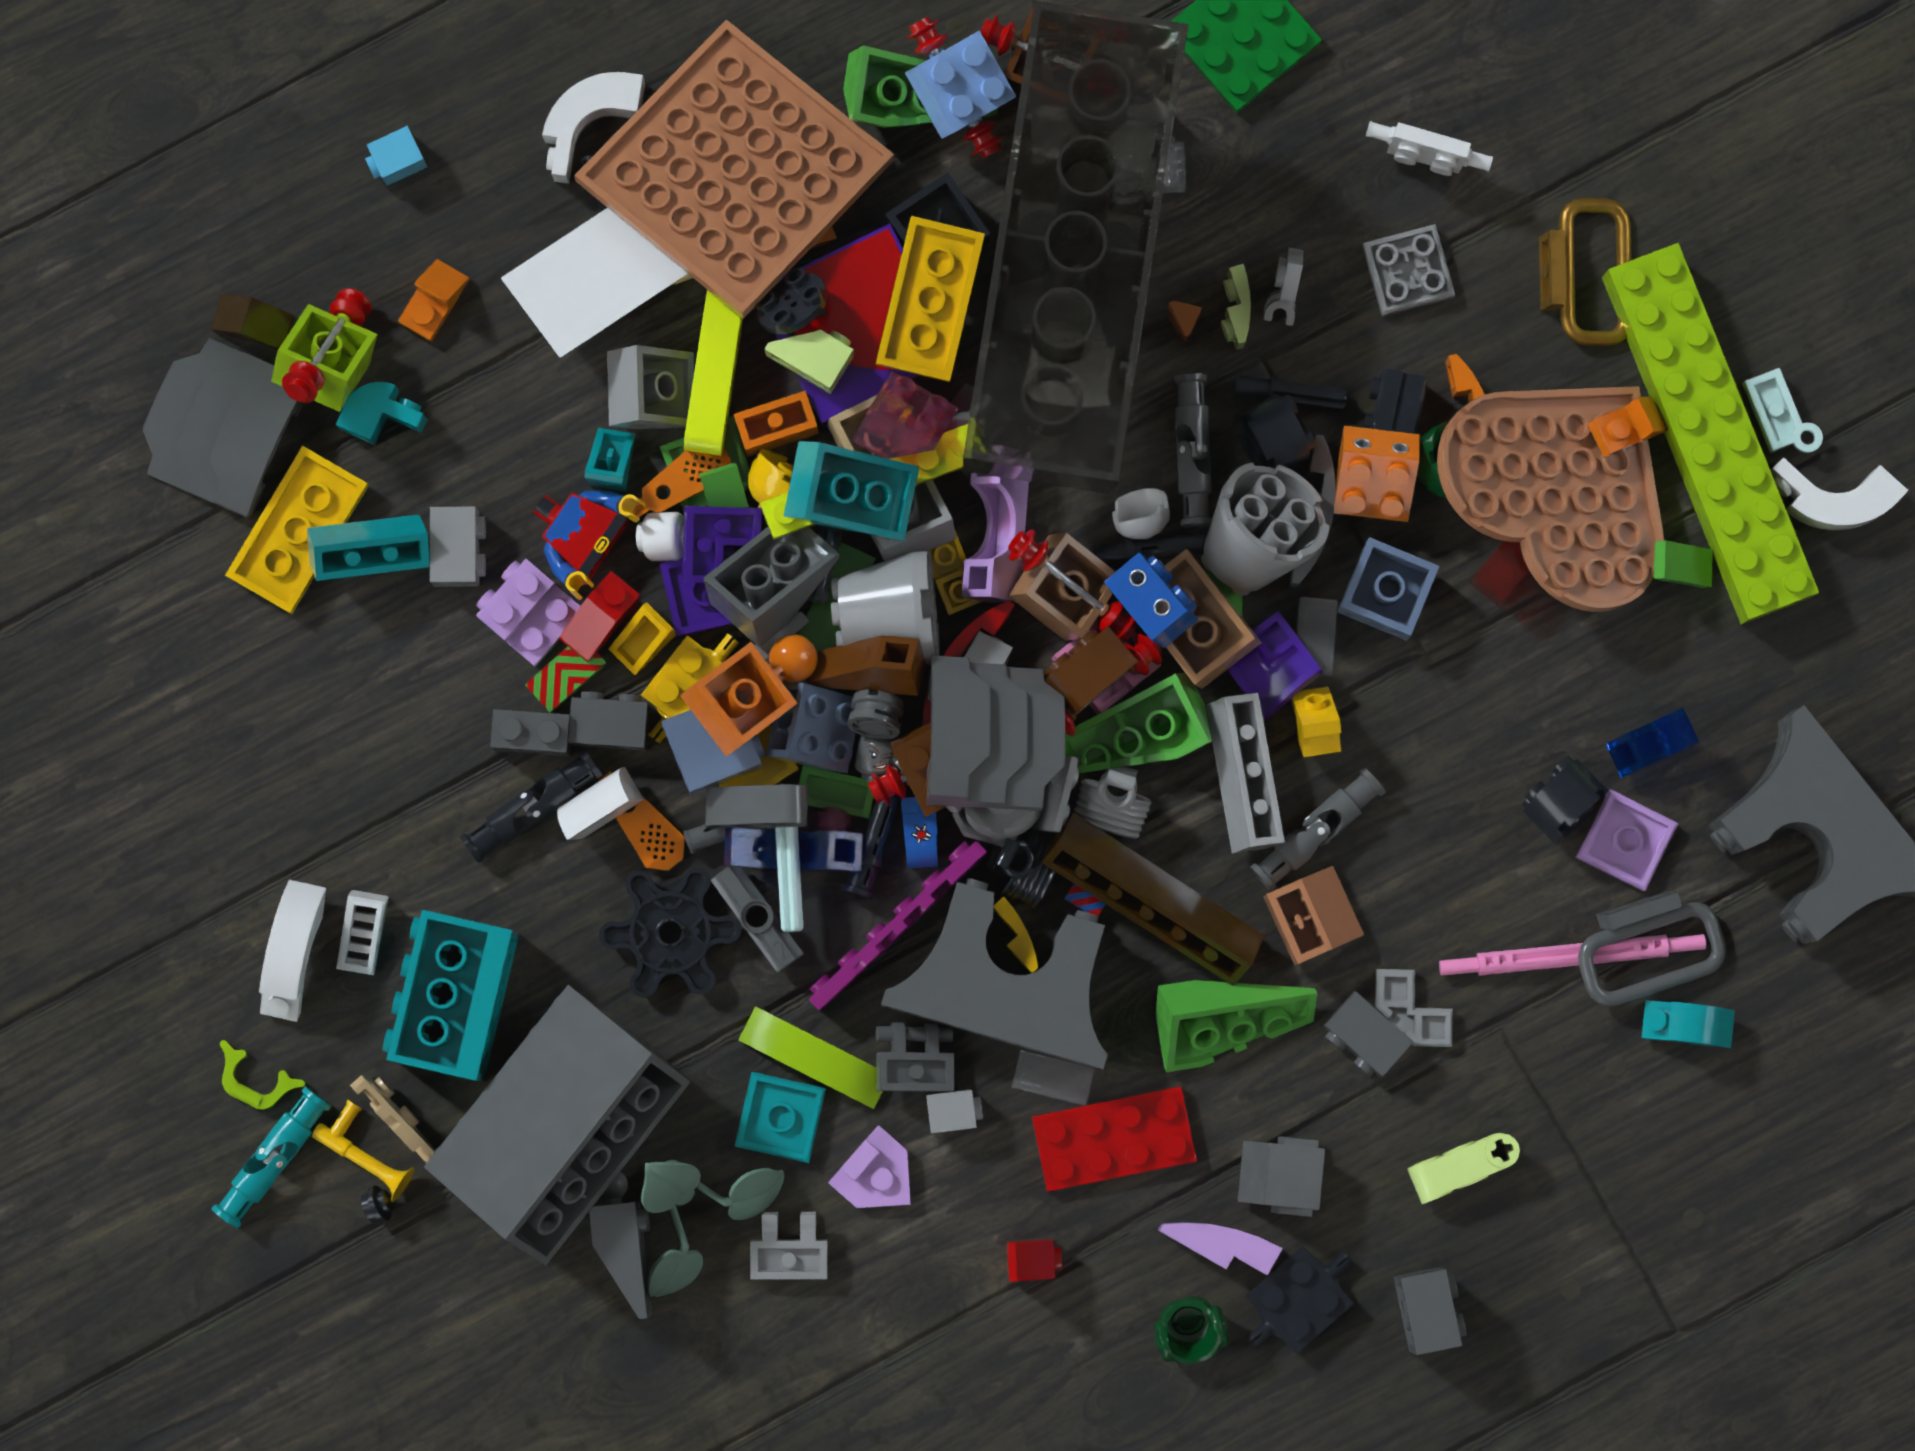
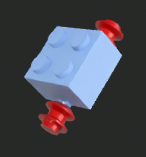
M929 16L909 27L912 34L907 36L906 39H916L919 46L914 53L926 55L931 52L929 54L930 59L905 72L941 139L967 125L968 127L973 126V128L966 132L963 141H972L976 148L971 155L974 156L979 153L981 158L984 159L1002 148L999 141L1005 137L994 135L992 129L996 121L985 120L982 123L979 122L983 120L982 116L1014 99L1016 95L980 30L946 50L943 47L938 49V47L945 43L948 35L938 34L935 26L939 19L931 22Z

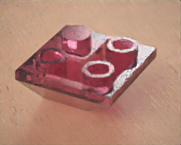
M892 371L869 407L852 441L887 459L932 451L946 431L958 407L950 404L944 397L932 394L916 385L910 378L900 376Z

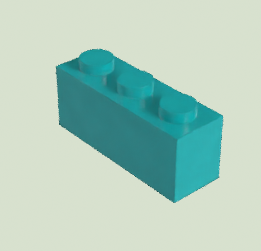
M420 515L307 528L309 563L316 581L430 567L428 533Z

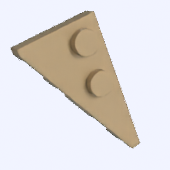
M361 1075L350 1085L357 1094L364 1092L371 1100L370 1105L375 1113L413 1152L416 1151L427 1163L433 1156L435 1148L415 1127L419 1123L416 1116L405 1105L400 1109L390 1098L394 1094L393 1090L381 1077L374 1080L371 1076Z

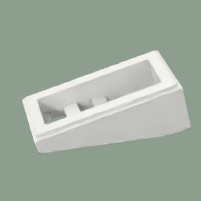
M352 890L349 893L336 969L368 975L375 974L388 896ZM359 905L376 908L377 910L376 914L357 911L356 907ZM354 920L373 923L374 929L353 926ZM351 936L372 939L371 945L351 942ZM348 951L369 954V960L347 957Z

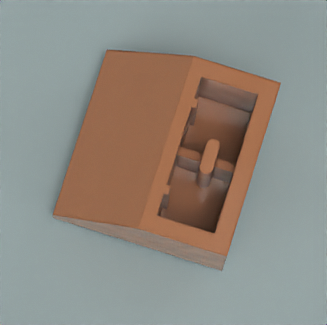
M1333 866L1263 896L1294 966L1364 935Z

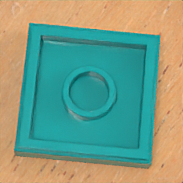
M751 1072L735 1147L809 1163L826 1088Z

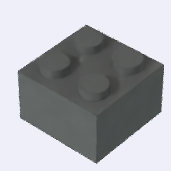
M1436 1267L1393 1276L1409 1352L1421 1355L1462 1346L1461 1337L1467 1334L1462 1313L1458 1314L1454 1309L1453 1299L1458 1298V1289L1454 1275L1447 1274L1446 1269Z

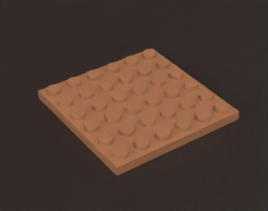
M725 20L574 176L579 185L744 319L755 305L766 296L894 161V154L728 20Z

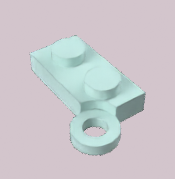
M1780 368L1742 383L1770 453L1792 444L1803 453H1811L1820 447L1823 440L1822 431L1814 423H1802ZM1809 431L1813 434L1814 441L1812 444L1807 445L1801 441L1802 432Z

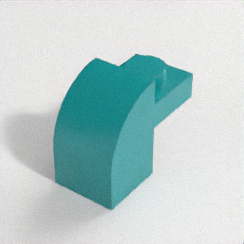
M372 382L361 386L350 395L337 420L336 426L345 433L375 445L387 418L422 433L428 419L420 412L422 408L420 405L402 397L399 403L395 401L399 394L396 385L387 382Z
M1645 1000L1642 1038L1731 1048L1735 1010L1700 1004Z

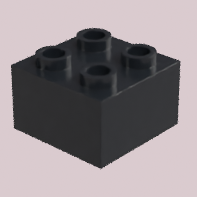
M948 172L885 214L886 224H891L903 248L911 216L985 233L982 248L990 243L989 231Z

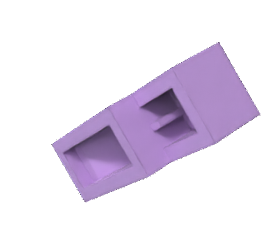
M1190 1222L1163 1223L1158 1231L1224 1269H1227L1233 1257H1236L1268 1275L1283 1249L1258 1236L1234 1228L1213 1224Z

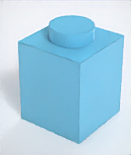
M408 126L367 144L371 156L365 158L371 173L375 179L381 176L387 186L427 168Z

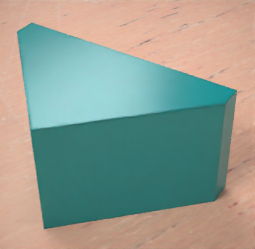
M598 428L585 470L584 478L589 486L626 491L635 433Z

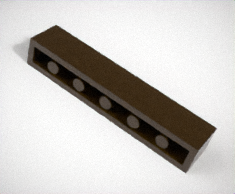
M1074 812L1061 828V832L1056 833L1042 861L1043 864L1233 986L1252 966L1264 938L1263 934Z

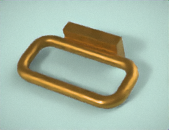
M1607 198L1573 199L1565 205L1560 213L1559 230H1549L1539 237L1540 311H1556L1560 309L1562 329L1567 337L1577 344L1586 346L1617 345L1627 338L1625 328L1619 316L1617 326L1612 331L1582 330L1576 323L1574 218L1577 214L1583 212L1606 213L1613 217L1616 224V259L1618 266L1632 260L1629 214L1615 200Z

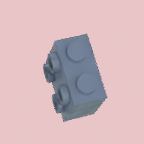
M782 681L797 704L772 723L766 756L826 771L848 773L856 734L847 725L849 714L854 711L851 706L853 696L806 683Z
M691 710L661 721L690 796L761 768L759 758L764 757L765 753L758 735L752 737L726 757Z

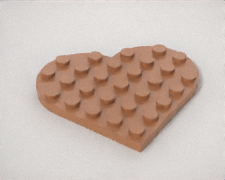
M1639 386L1505 391L1486 394L1469 402L1450 419L1439 442L1437 455L1438 474L1443 491L1453 509L1467 524L1482 534L1502 541L1519 542L1525 563L1539 585L1558 601L1579 610L1590 612L1610 611L1628 604L1644 593V590L1649 586L1654 577L1655 541H1664L1648 439L1604 458L1588 426V423L1592 420L1618 410L1636 398L1641 397Z

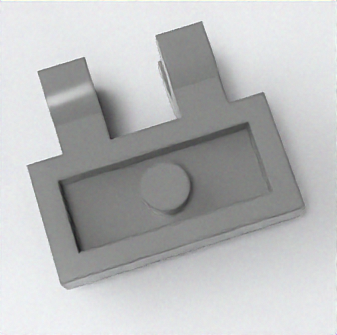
M1289 247L1287 258L1279 257L1274 287H1279L1280 290H1276L1268 296L1265 303L1263 320L1271 321L1273 312L1278 308H1282L1286 311V325L1293 326L1295 320V299L1303 268V250Z
M763 1212L762 1239H751L750 1279H827L828 1239H816V1212H801L800 1239H778V1212Z

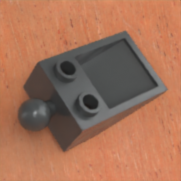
M620 1171L602 1194L607 1199V1205L593 1206L589 1210L592 1245L637 1317L645 1319L652 1316L650 1296L647 1293L648 1271L644 1232L650 1231L649 1213L645 1208L641 1209L640 1201L622 1203V1197L628 1189V1180Z

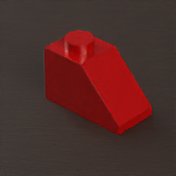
M610 571L585 599L559 636V640L588 663L633 613L640 594Z
M1053 1239L1007 1241L1009 1282L1054 1279L1055 1270H1062L1061 1247H1054Z

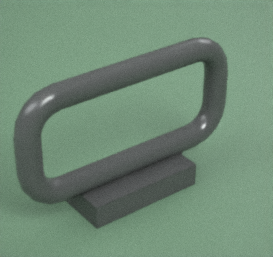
M1665 891L1596 914L1600 929L1605 930L1586 938L1580 946L1578 953L1580 972L1589 996L1598 1004L1610 1007L1618 1006L1712 974L1724 962L1726 943L1719 920L1711 908L1699 902L1681 904L1678 892ZM1690 917H1697L1703 921L1711 946L1710 956L1705 961L1615 991H1606L1600 985L1593 962L1594 953L1598 948Z

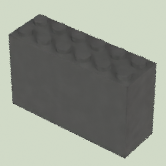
M567 985L540 1021L531 1029L529 1035L513 1055L507 1059L505 1065L491 1083L482 1091L472 1107L459 1120L453 1131L441 1146L435 1150L424 1168L506 1241L542 1264L547 1265L689 1085L690 1081L605 1011Z

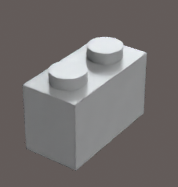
M475 506L430 507V583L434 587L479 586V577L486 576L485 554H479V539L486 538L485 516H479V511Z

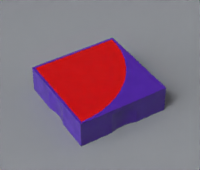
M891 224L883 226L800 267L806 273H813L819 276L825 283L828 290V298L824 308L828 314L823 318L818 315L810 324L795 331V333L802 335L822 330L830 334L833 330L851 341L849 347L854 350L853 359L831 394L797 374L799 384L802 390L806 391L810 406L822 430L828 428L829 418L896 385L899 390L911 388L929 379L928 377L876 365L903 248ZM775 334L777 340L789 338L786 334ZM957 356L955 358L954 366L957 365Z

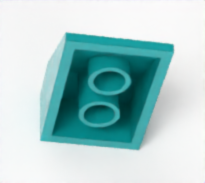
M799 441L784 517L905 541L919 466L825 443Z

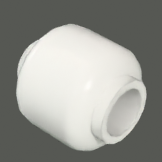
M652 512L645 516L643 522L638 523L636 528L637 548L640 552H644L650 561H677L683 558L684 516L681 513Z

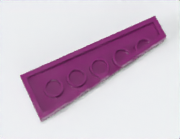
M966 841L963 842L949 856L952 864L942 873L936 870L921 884L924 890L914 900L911 896H908L893 910L897 916L887 925L883 922L879 923L865 937L869 942L859 952L855 948L851 949L838 962L841 969L832 978L825 974L810 988L814 995L809 998V1001L819 1011L825 1008L947 894L957 882L962 880L986 857L987 851L977 841L971 846Z

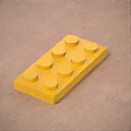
M911 216L876 365L950 382L985 233Z
M302 446L225 576L288 613L293 614L315 577L309 563L307 528L347 523L369 484Z

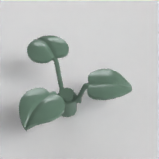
M676 1160L645 1163V1180L641 1194L642 1205L651 1213L670 1210L681 1243L680 1250H669L663 1253L654 1263L647 1281L648 1295L650 1297H660L681 1290L698 1276L703 1266V1257L697 1250L688 1251L689 1243L676 1204L684 1205L688 1203L695 1194L694 1189L697 1188L721 1205L729 1206L728 1214L733 1220L749 1219L763 1212L775 1200L784 1181V1171L761 1168L747 1172L732 1185L729 1197H723L700 1182V1172L691 1164L681 1163Z

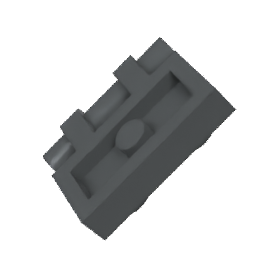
M892 1022L891 1026L876 1027V1041H890L891 1052L876 1053V1091H954V1053H939V1042L953 1041L952 1027H939L937 1023H925L924 1027H911L899 1022ZM906 1042H924L925 1053L906 1052Z

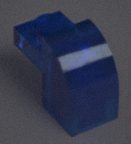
M1683 707L1628 732L1605 745L1620 777L1623 778L1700 741Z

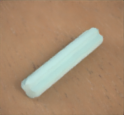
M798 827L775 828L781 929L784 932H798L803 929Z

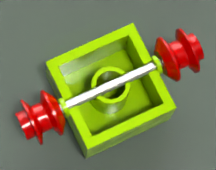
M345 288L338 292L336 300L331 303L330 313L308 304L277 351L271 382L282 386L287 395L295 401L303 403L316 401L340 412L371 363L377 334L361 327L365 322V318L369 316L372 310L369 299L361 291Z

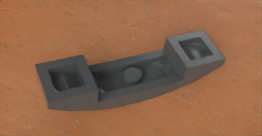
M1316 434L1314 437L1316 448L1311 450L1307 477L1322 479L1319 495L1323 501L1320 507L1325 523L1329 525L1330 531L1336 491L1335 472L1327 442L1323 435ZM1325 543L1311 559L1291 570L1289 587L1297 588L1306 578L1320 556Z

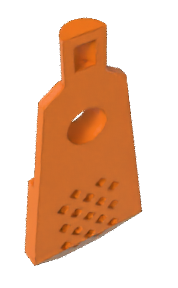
M724 448L722 456L684 451L642 488V498L640 499L646 503V507L637 505L633 510V514L639 518L649 510L661 513L692 496L694 497L704 492L702 483L698 482V479L701 480L699 472L731 464L732 459ZM667 487L670 489L671 493L667 499H659L657 497V491L660 488Z
M610 771L609 773H607L599 781L612 774V772ZM643 797L644 800L636 804L632 812H624L617 816L616 819L646 868L670 871L684 859L685 837Z

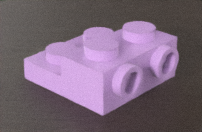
M525 559L520 564L515 560L502 574L501 578L505 580V583L495 593L490 589L478 601L476 606L480 611L476 616L536 668L558 643L559 636L581 606L530 561Z

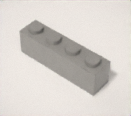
M1259 694L1227 696L1207 704L1206 709L1231 852L1240 853L1263 850L1284 843Z

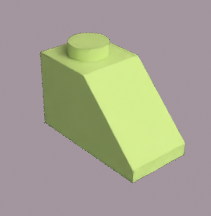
M818 330L769 342L765 347L767 357L829 394L832 393L854 357V350L849 347L851 341L833 330L830 334Z

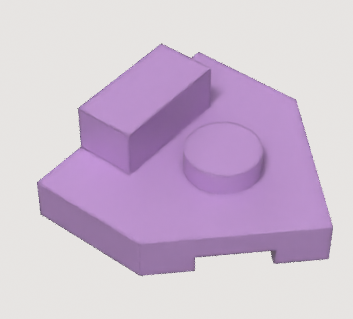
M878 1125L828 1183L856 1208L911 1205L907 1150Z

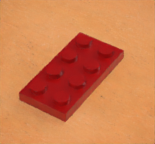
M1181 1086L1032 1117L1047 1192L1197 1161Z

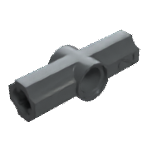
M738 861L722 870L710 880L777 973L804 954L790 933L782 931L781 921ZM754 907H762L768 913L767 922L758 928L750 926L747 922V914Z

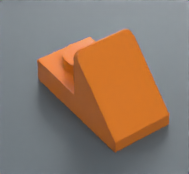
M436 259L415 281L414 285L417 290L400 316L398 323L432 343L470 278Z
M1651 396L1638 397L1626 406L1588 423L1589 429L1604 458L1668 430Z

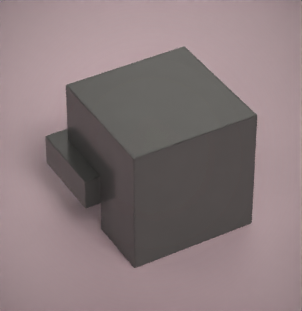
M1278 1136L1277 1144L1243 1141L1238 1202L1272 1205L1271 1213L1312 1217V1210H1319L1325 1149L1318 1148V1140Z

